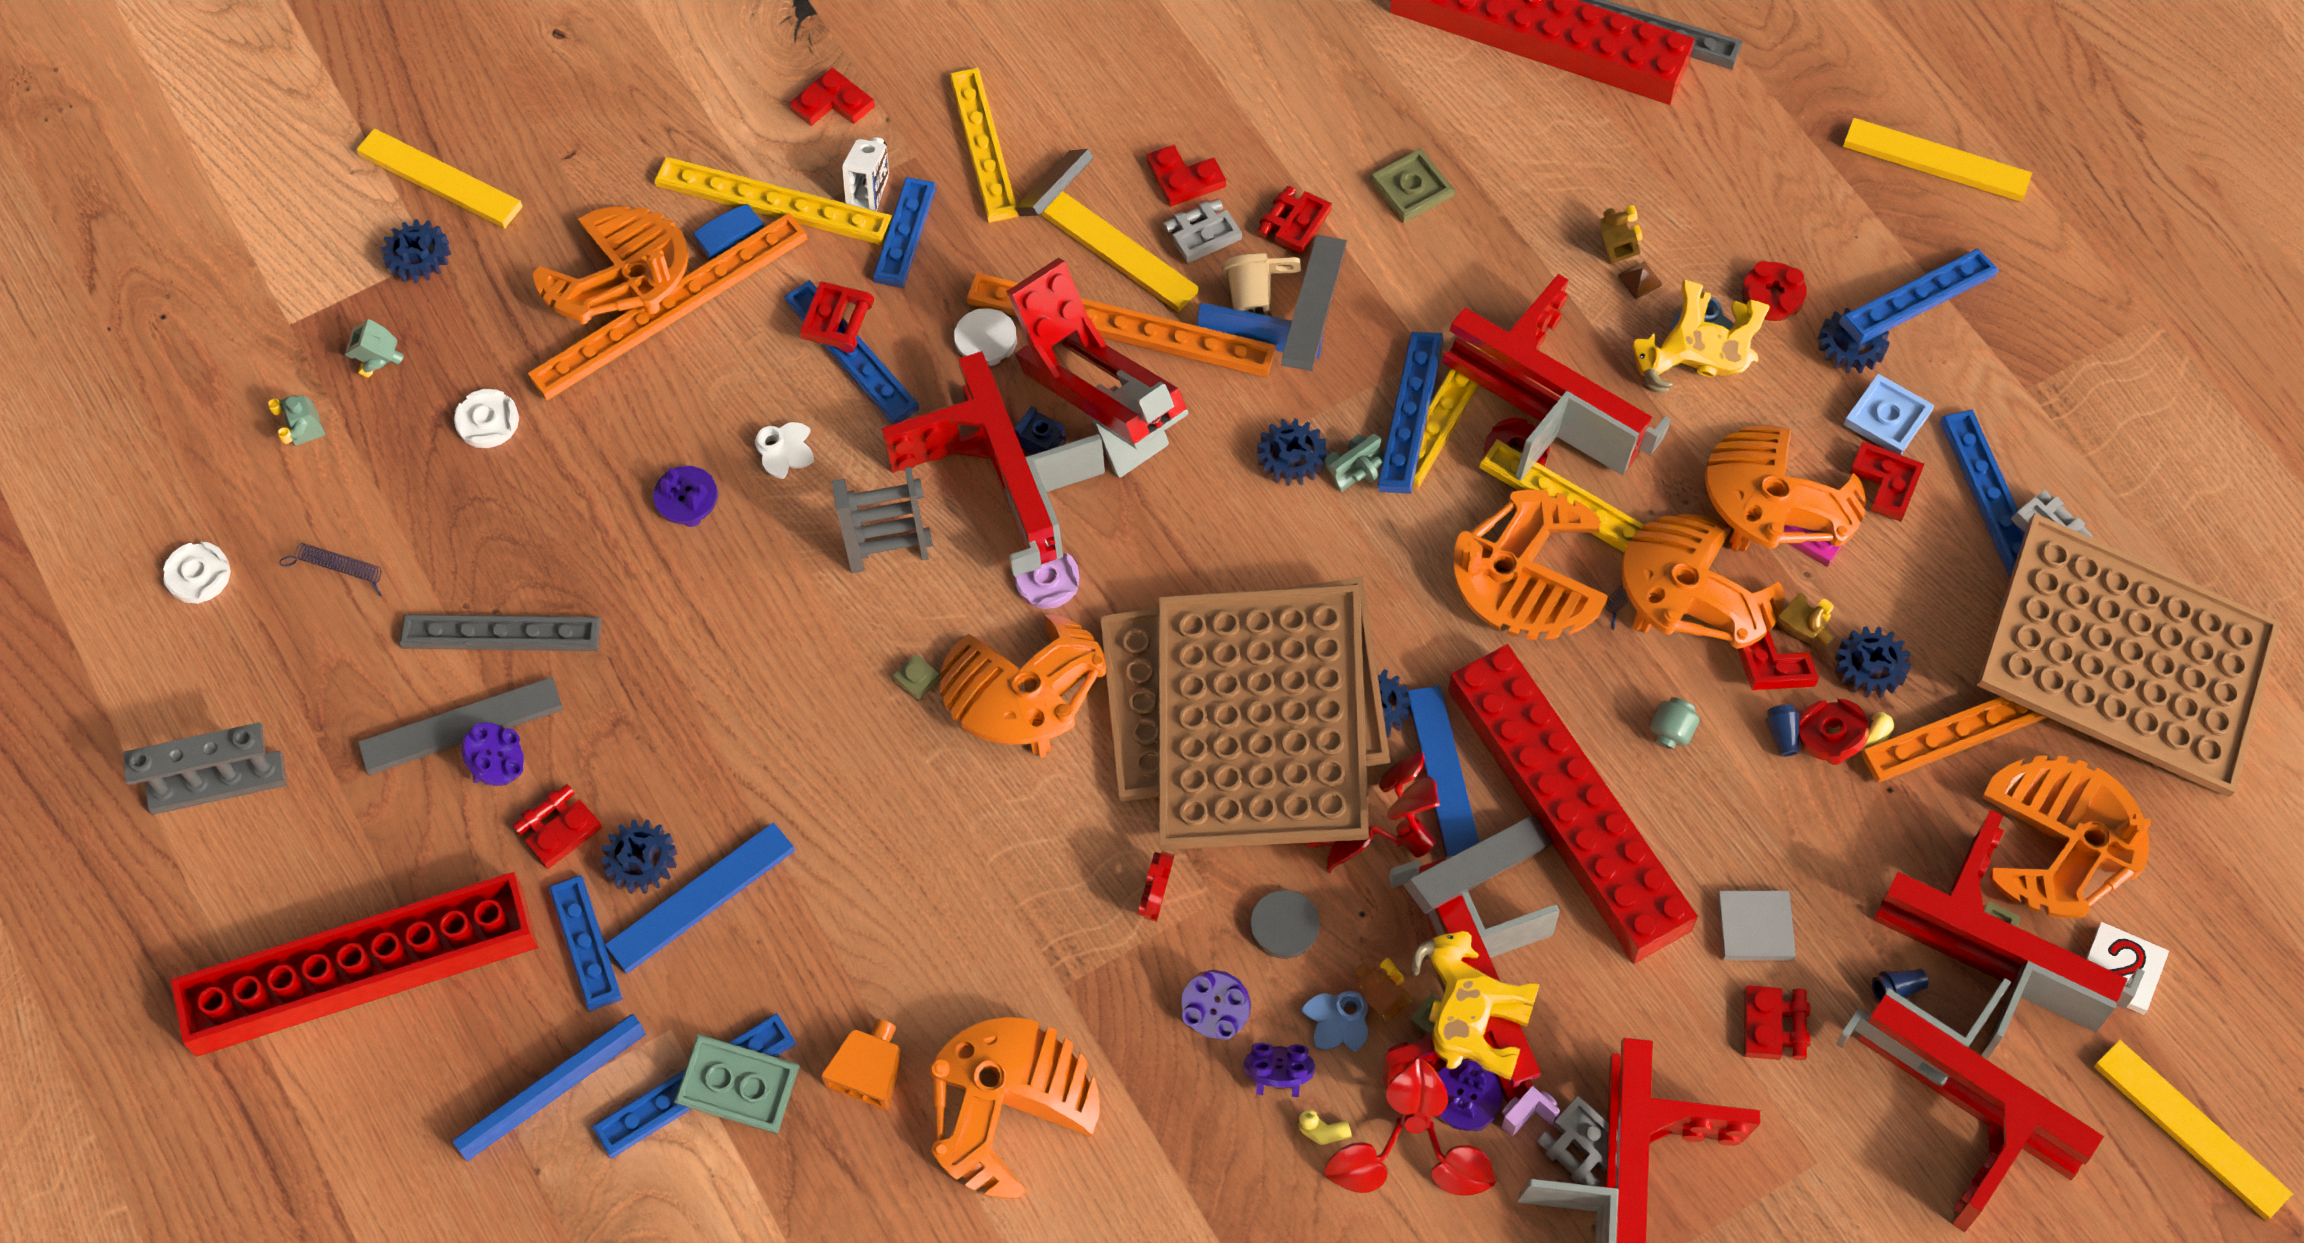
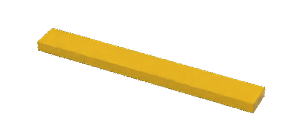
M665 157L654 180L656 187L736 208L748 204L754 212L778 219L790 213L798 224L881 246L885 242L892 220V215L670 157Z

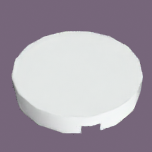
M992 308L977 309L967 313L958 322L954 331L955 347L958 353L965 357L983 351L988 366L1001 363L1000 360L1006 356L1008 358L1013 353L1017 344L1016 327L1011 318L1002 311Z
M482 389L472 392L466 396L467 400L462 405L459 403L454 415L456 430L465 443L476 448H491L501 445L511 438L517 429L519 421L517 407L511 398L497 389Z
M209 542L182 545L172 552L166 560L163 568L165 572L163 580L174 598L185 603H201L221 593L228 583L231 572L229 561L219 547Z

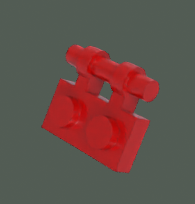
M1286 186L1284 191L1279 192L1274 198V205L1271 210L1264 213L1260 219V226L1256 234L1265 239L1270 232L1277 231L1275 243L1302 255L1331 212L1332 203L1304 191L1300 199L1294 198L1297 193L1292 186ZM1290 211L1286 220L1281 218L1283 212Z
M565 784L558 791L553 789L546 795V800L532 810L530 808L521 813L522 818L512 824V827L519 835H522L530 828L535 832L525 842L547 869L551 868L603 828L599 820L581 799L568 807L565 801L575 795L568 784ZM556 809L560 815L544 826L540 820Z
M1746 986L1744 990V1057L1780 1060L1782 1057V1047H1792L1794 1060L1807 1059V1047L1811 1045V1035L1807 1032V1017L1810 1016V1003L1807 1002L1806 989H1793L1792 1002H1783L1782 988ZM1782 1016L1793 1017V1032H1782Z

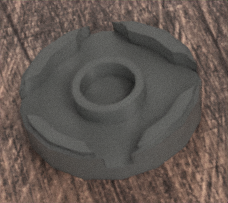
M1281 890L1271 892L1259 900L1252 912L1250 928L1253 940L1265 953L1271 957L1289 959L1301 956L1307 949L1313 946L1318 937L1320 920L1318 911L1310 899L1299 892Z

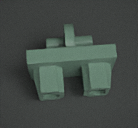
M1358 434L1350 440L1348 444L1349 452L1341 455L1339 452L1334 451L1325 458L1327 470L1333 476L1335 487L1343 492L1363 478L1370 483L1379 478L1376 469L1382 465L1384 458L1379 436L1373 434L1366 438Z

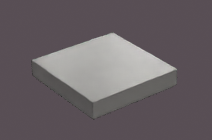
M1719 891L1718 903L1723 961L1795 959L1796 952L1790 891Z

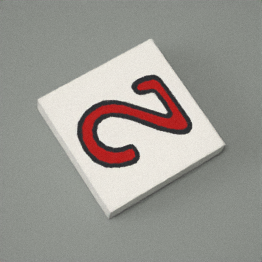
M2101 922L2086 959L2128 978L2125 986L2138 968L2145 971L2134 998L2126 1007L2144 1015L2150 1005L2169 950Z

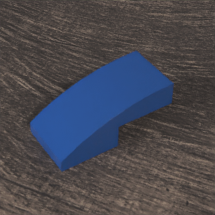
M746 204L708 222L694 232L692 238L708 258H711L734 247L738 240L748 238L763 229L764 223L750 206Z

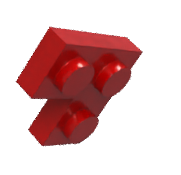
M833 67L789 102L791 110L811 126L832 109H835L852 124H855L875 107L872 97Z
M1175 144L1146 154L1147 163L1170 207L1226 187V178L1215 157L1186 167Z
M1862 441L1850 473L1881 484L1871 511L1902 522L1925 464Z
M1768 630L1759 641L1737 649L1752 691L1815 687L1819 680L1809 652L1778 654Z

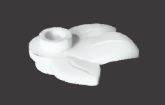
M791 422L781 428L767 426L759 431L755 439L757 451L763 455L762 464L769 474L783 479L787 475L789 467L804 468L814 462L811 449L803 442L808 437L811 431L810 428L801 423ZM770 441L777 442L773 445H767V443Z

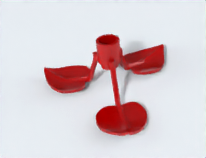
M1422 750L1395 763L1384 773L1379 782V788L1382 792L1385 793L1394 789L1399 798L1389 808L1387 817L1390 820L1406 817L1396 827L1398 835L1395 836L1376 825L1370 827L1368 823L1369 840L1335 841L1327 859V870L1330 874L1334 867L1361 853L1371 842L1373 834H1379L1389 839L1397 847L1404 844L1415 858L1424 856L1434 847L1436 839L1420 822L1415 813L1440 806L1436 781L1428 776L1416 781L1404 792L1402 791L1403 784L1413 780L1424 764L1425 756Z
M1417 1056L1407 1068L1398 1073L1388 1084L1386 1090L1387 1101L1395 1111L1402 1115L1396 1119V1126L1382 1153L1377 1155L1375 1148L1369 1143H1352L1338 1150L1328 1160L1324 1170V1175L1327 1179L1347 1190L1358 1193H1368L1377 1190L1385 1183L1388 1175V1170L1382 1162L1387 1159L1401 1129L1405 1127L1408 1132L1413 1134L1422 1133L1424 1130L1428 1131L1435 1156L1441 1161L1432 1168V1178L1444 1191L1462 1196L1475 1195L1492 1188L1497 1182L1492 1162L1482 1150L1471 1145H1458L1449 1149L1446 1156L1441 1152L1434 1130V1122L1430 1120V1117H1436L1446 1109L1448 1092L1438 1073L1421 1056Z

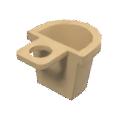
M1267 253L1235 256L1224 261L1222 265V274L1228 278L1233 309L1271 316V274L1301 271L1299 258L1268 259Z

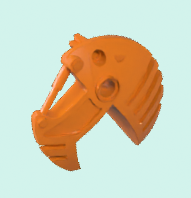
M629 206L606 207L594 210L578 218V222L614 264L612 267L581 279H576L541 266L533 272L537 292L544 299L545 304L550 308L554 307L555 312L560 315L578 320L580 324H586L591 320L592 316L615 310L623 311L637 307H643L646 313L654 314L660 309L659 302L667 297L681 281L688 263V249L680 228H676L675 223L671 219L665 220L663 214L659 212L651 214L649 209L637 207L633 210H630Z
M1774 425L1750 426L1740 429L1738 433L1728 434L1723 438L1722 442L1715 446L1705 470L1706 489L1712 504L1721 517L1735 529L1729 540L1732 543L1731 549L1735 552L1738 549L1745 552L1751 541L1770 549L1776 548L1778 544L1804 543L1805 541H1830L1834 546H1842L1856 533L1865 515L1866 497L1861 480L1852 473L1838 489H1834L1810 480L1786 476L1792 429ZM1784 525L1822 533L1784 532Z
M1529 489L1512 492L1509 502L1490 518L1487 517L1470 532L1464 531L1458 535L1453 555V571L1462 598L1469 608L1491 627L1500 631L1504 624L1510 626L1507 634L1517 637L1524 630L1529 631L1526 639L1536 640L1541 632H1548L1545 639L1548 640L1559 638L1563 630L1570 626L1572 628L1569 635L1582 630L1600 616L1609 595L1533 562L1550 534L1598 533L1600 518L1592 510L1575 499L1573 505L1568 503L1567 496L1556 493L1555 498L1549 497L1546 490ZM1511 510L1514 512L1515 515L1496 543L1482 538ZM1496 568H1504V569H1506L1508 572H1507V573H1500V572L1496 571L1495 569H1496Z
M1678 514L1677 517L1668 515L1657 518L1656 522L1645 524L1642 530H1638L1633 535L1632 540L1629 541L1622 559L1621 572L1624 588L1637 610L1632 627L1635 631L1641 629L1643 633L1649 632L1651 626H1653L1660 632L1668 635L1674 631L1696 636L1704 635L1728 640L1732 647L1737 649L1743 648L1762 639L1767 630L1770 632L1783 609L1784 589L1778 581L1768 588L1751 593L1724 576L1708 570L1732 527L1725 522L1704 515ZM1684 614H1689L1721 630L1681 621V618Z
M1055 614L1044 615V622L1051 643L1035 654L1021 669L970 634H967L952 647L941 668L942 680L940 681V691L946 710L951 709V718L956 723L961 720V727L964 730L990 742L1012 745L1030 744L1033 755L1039 754L1040 758L1047 757L1046 752L1052 751L1050 739L1069 731L1075 726L1074 716L1086 699V694L1096 678L1103 677L1107 673L1106 663L1100 645L1094 641L1090 632L1082 630L1081 625ZM1088 676L1079 691H1076L1069 704H1066L1061 696L1083 677Z
M2048 755L2035 756L2031 763L2021 765L2024 759L2016 761L2001 769L1992 777L1982 798L2066 846L2048 870L1992 868L1990 873L1991 883L2003 895L2018 905L2021 895L2026 908L2032 912L2039 913L2041 904L2046 915L2050 917L2066 919L2086 917L2090 911V906L2105 894L2115 890L2127 879H2136L2143 872L2149 854L2148 828L2151 825L2150 819H2144L2139 806L2124 786L2098 767H2096L2095 771L2086 768L2088 763L2078 760L2076 764L2067 762L2069 757L2058 756L2055 761H2046ZM2085 838L2094 840L2098 846L2089 844ZM2101 868L2114 872L2111 877L2104 881V885L2084 899L2082 895L2083 890L2096 869Z
M1004 1017L972 1025L952 1038L943 1047L929 1070L930 1076L934 1080V1108H936V1142L933 1143L931 1152L940 1166L953 1179L957 1180L961 1176L967 1179L968 1182L964 1186L972 1191H975L980 1186L989 1190L983 1195L989 1197L1017 1199L1027 1190L992 1149L1002 1104L1089 1137L1092 1136L1100 1115V1101L1094 1075H1092L1090 1083L1087 1079L1085 1072L1088 1062L1085 1057L1079 1052L1076 1059L1072 1053L1074 1044L1065 1037L1062 1044L1056 1039L1057 1030L1048 1026L1046 1032L1038 1029L1040 1022L1030 1019ZM989 1069L995 1072L998 1079L997 1085L986 1087L981 1084L979 1074L982 1070ZM946 1084L959 1088L964 1092L952 1135L948 1139H945Z

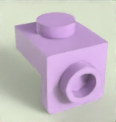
M1532 1086L1521 1099L1514 1097L1504 1108L1502 1113L1505 1117L1502 1129L1513 1137L1535 1112L1549 1124L1553 1125L1559 1116L1560 1109L1557 1107L1556 1100L1545 1091L1539 1092Z

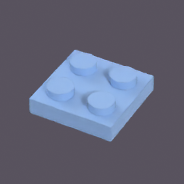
M1877 374L1846 417L1844 425L1881 447L1902 455L1931 414L1934 405L1882 375Z

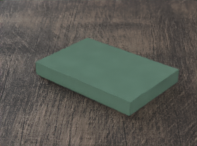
M697 1034L674 1103L778 1135L800 1065Z

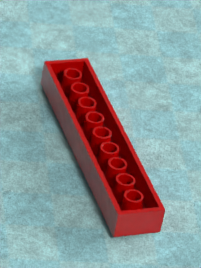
M1391 0L1390 13L1668 105H1671L1690 62L1695 40L1693 37L1579 0Z
M1509 644L1451 673L1448 692L1526 807L1554 841L1552 845L1633 964L1692 932L1698 915Z
M511 872L171 979L183 1044L198 1057L539 947L523 886L515 872Z

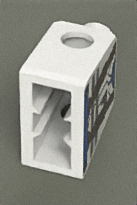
M878 137L871 138L870 141L858 139L855 141L842 166L845 202L850 205L877 211L889 174L887 144Z

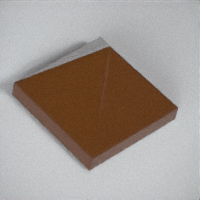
M1645 261L1618 275L1635 299L1662 286L1661 281Z

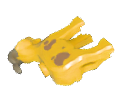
M1684 280L1681 286V293L1684 298L1681 316L1662 346L1659 348L1654 345L1655 334L1653 333L1648 339L1637 338L1632 344L1636 365L1646 386L1654 392L1664 393L1669 391L1673 383L1662 380L1658 375L1681 363L1697 368L1699 375L1714 378L1716 375L1725 377L1736 373H1743L1751 362H1758L1757 353L1750 348L1751 339L1759 331L1770 306L1754 300H1749L1747 304L1732 301L1731 313L1735 322L1734 326L1728 330L1723 326L1704 322L1711 293L1701 292L1703 288L1701 284Z
M1468 932L1444 934L1421 943L1413 954V974L1415 976L1419 975L1421 964L1425 960L1430 959L1446 988L1442 1002L1434 1001L1429 1021L1435 1023L1432 1032L1435 1053L1447 1062L1446 1068L1448 1069L1458 1067L1463 1059H1470L1477 1062L1483 1069L1511 1080L1520 1048L1508 1047L1502 1050L1492 1048L1485 1041L1483 1035L1489 1016L1501 1017L1527 1027L1540 984L1526 983L1517 986L1500 982L1462 962L1461 959L1463 957L1478 958L1479 956L1471 948L1472 936Z

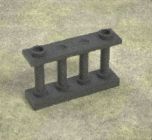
M911 467L905 468L907 484L855 493L854 490L848 491L845 479L832 481L836 511L851 573L864 571L863 559L869 558L868 554L919 545L922 560H928L927 547L933 546L929 527L923 528L918 505V499L924 498L920 478L913 479ZM910 497V501L876 506L858 510L857 507ZM907 514H913L914 516L862 526L863 522ZM911 530L917 531L916 533L877 539L872 541L865 540L866 538H872Z
M261 722L123 752L125 781L127 785L146 781L148 810L152 815L287 786L284 756L281 751L265 754Z

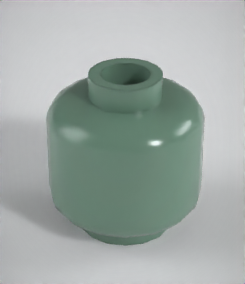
M1671 697L1670 701H1662L1658 705L1649 725L1650 731L1657 737L1655 742L1670 750H1674L1676 745L1686 746L1690 744L1700 722V718L1695 712L1696 707L1676 697Z

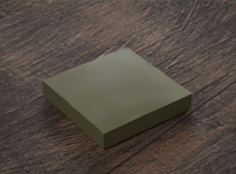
M1421 148L1370 174L1369 181L1403 224L1455 195V189Z

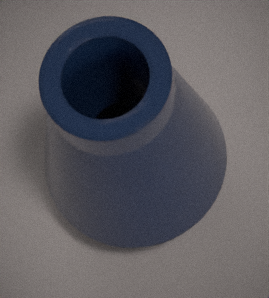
M1780 705L1768 709V718L1765 720L1779 749L1780 756L1789 757L1799 754V713L1795 712L1794 705Z
M1921 968L1915 970L1881 971L1872 980V990L1876 1000L1880 1003L1889 989L1906 999L1920 990L1927 989L1929 982L1925 971Z

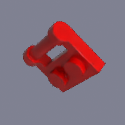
M820 281L800 330L801 339L838 347L843 352L853 353L857 345V334L867 310L872 308L874 297L865 291ZM847 304H855L845 333H838L837 329Z

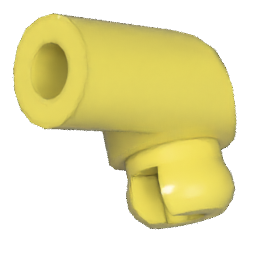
M1878 712L1872 716L1873 722L1869 729V739L1860 751L1888 740L1894 728L1893 720L1884 712Z
M1313 1110L1303 1111L1299 1116L1300 1122L1298 1126L1300 1131L1317 1144L1326 1145L1352 1137L1347 1120L1327 1125L1319 1119L1317 1113Z

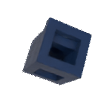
M1033 406L1029 408L1014 429L1021 448L1033 455L1065 445L1067 441L1064 425L1037 412V408Z

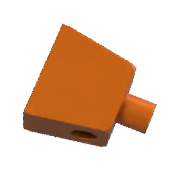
M877 1019L870 1035L859 1030L851 1031L822 1074L826 1088L888 1111L902 1060L899 1046L890 1043L896 1027L888 1021Z

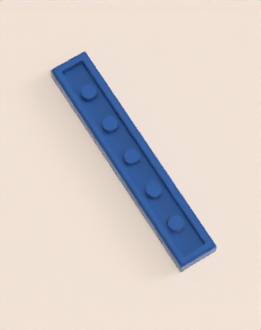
M1977 248L1843 315L1839 324L1860 345L1995 277L1999 269Z
M810 280L784 296L785 302L802 322L806 318L817 290ZM843 317L837 329V332L842 334L845 333L848 325ZM858 334L856 337L857 345L853 353H846L838 347L823 344L892 425L902 422L920 410L918 402Z
M1411 332L1378 481L1379 492L1411 494L1444 341L1442 333Z
M1973 409L1942 416L1941 426L2007 574L2011 578L2025 534L2011 520L2018 512V508Z
M1441 686L1407 691V697L1410 698V711L1419 748L1425 756L1424 768L1426 777H1432L1437 784V796L1440 806L1434 807L1445 855L1446 857L1455 856L1480 842Z
M773 822L605 944L607 950L625 973L628 974L795 852L794 846Z
M778 1013L728 1042L729 1044L773 1057L779 1056L796 1045L794 1038ZM685 1069L592 1126L611 1159L691 1110L674 1103Z
M634 1014L629 1015L453 1139L454 1141L452 1142L466 1161H469L643 1038L646 1033Z

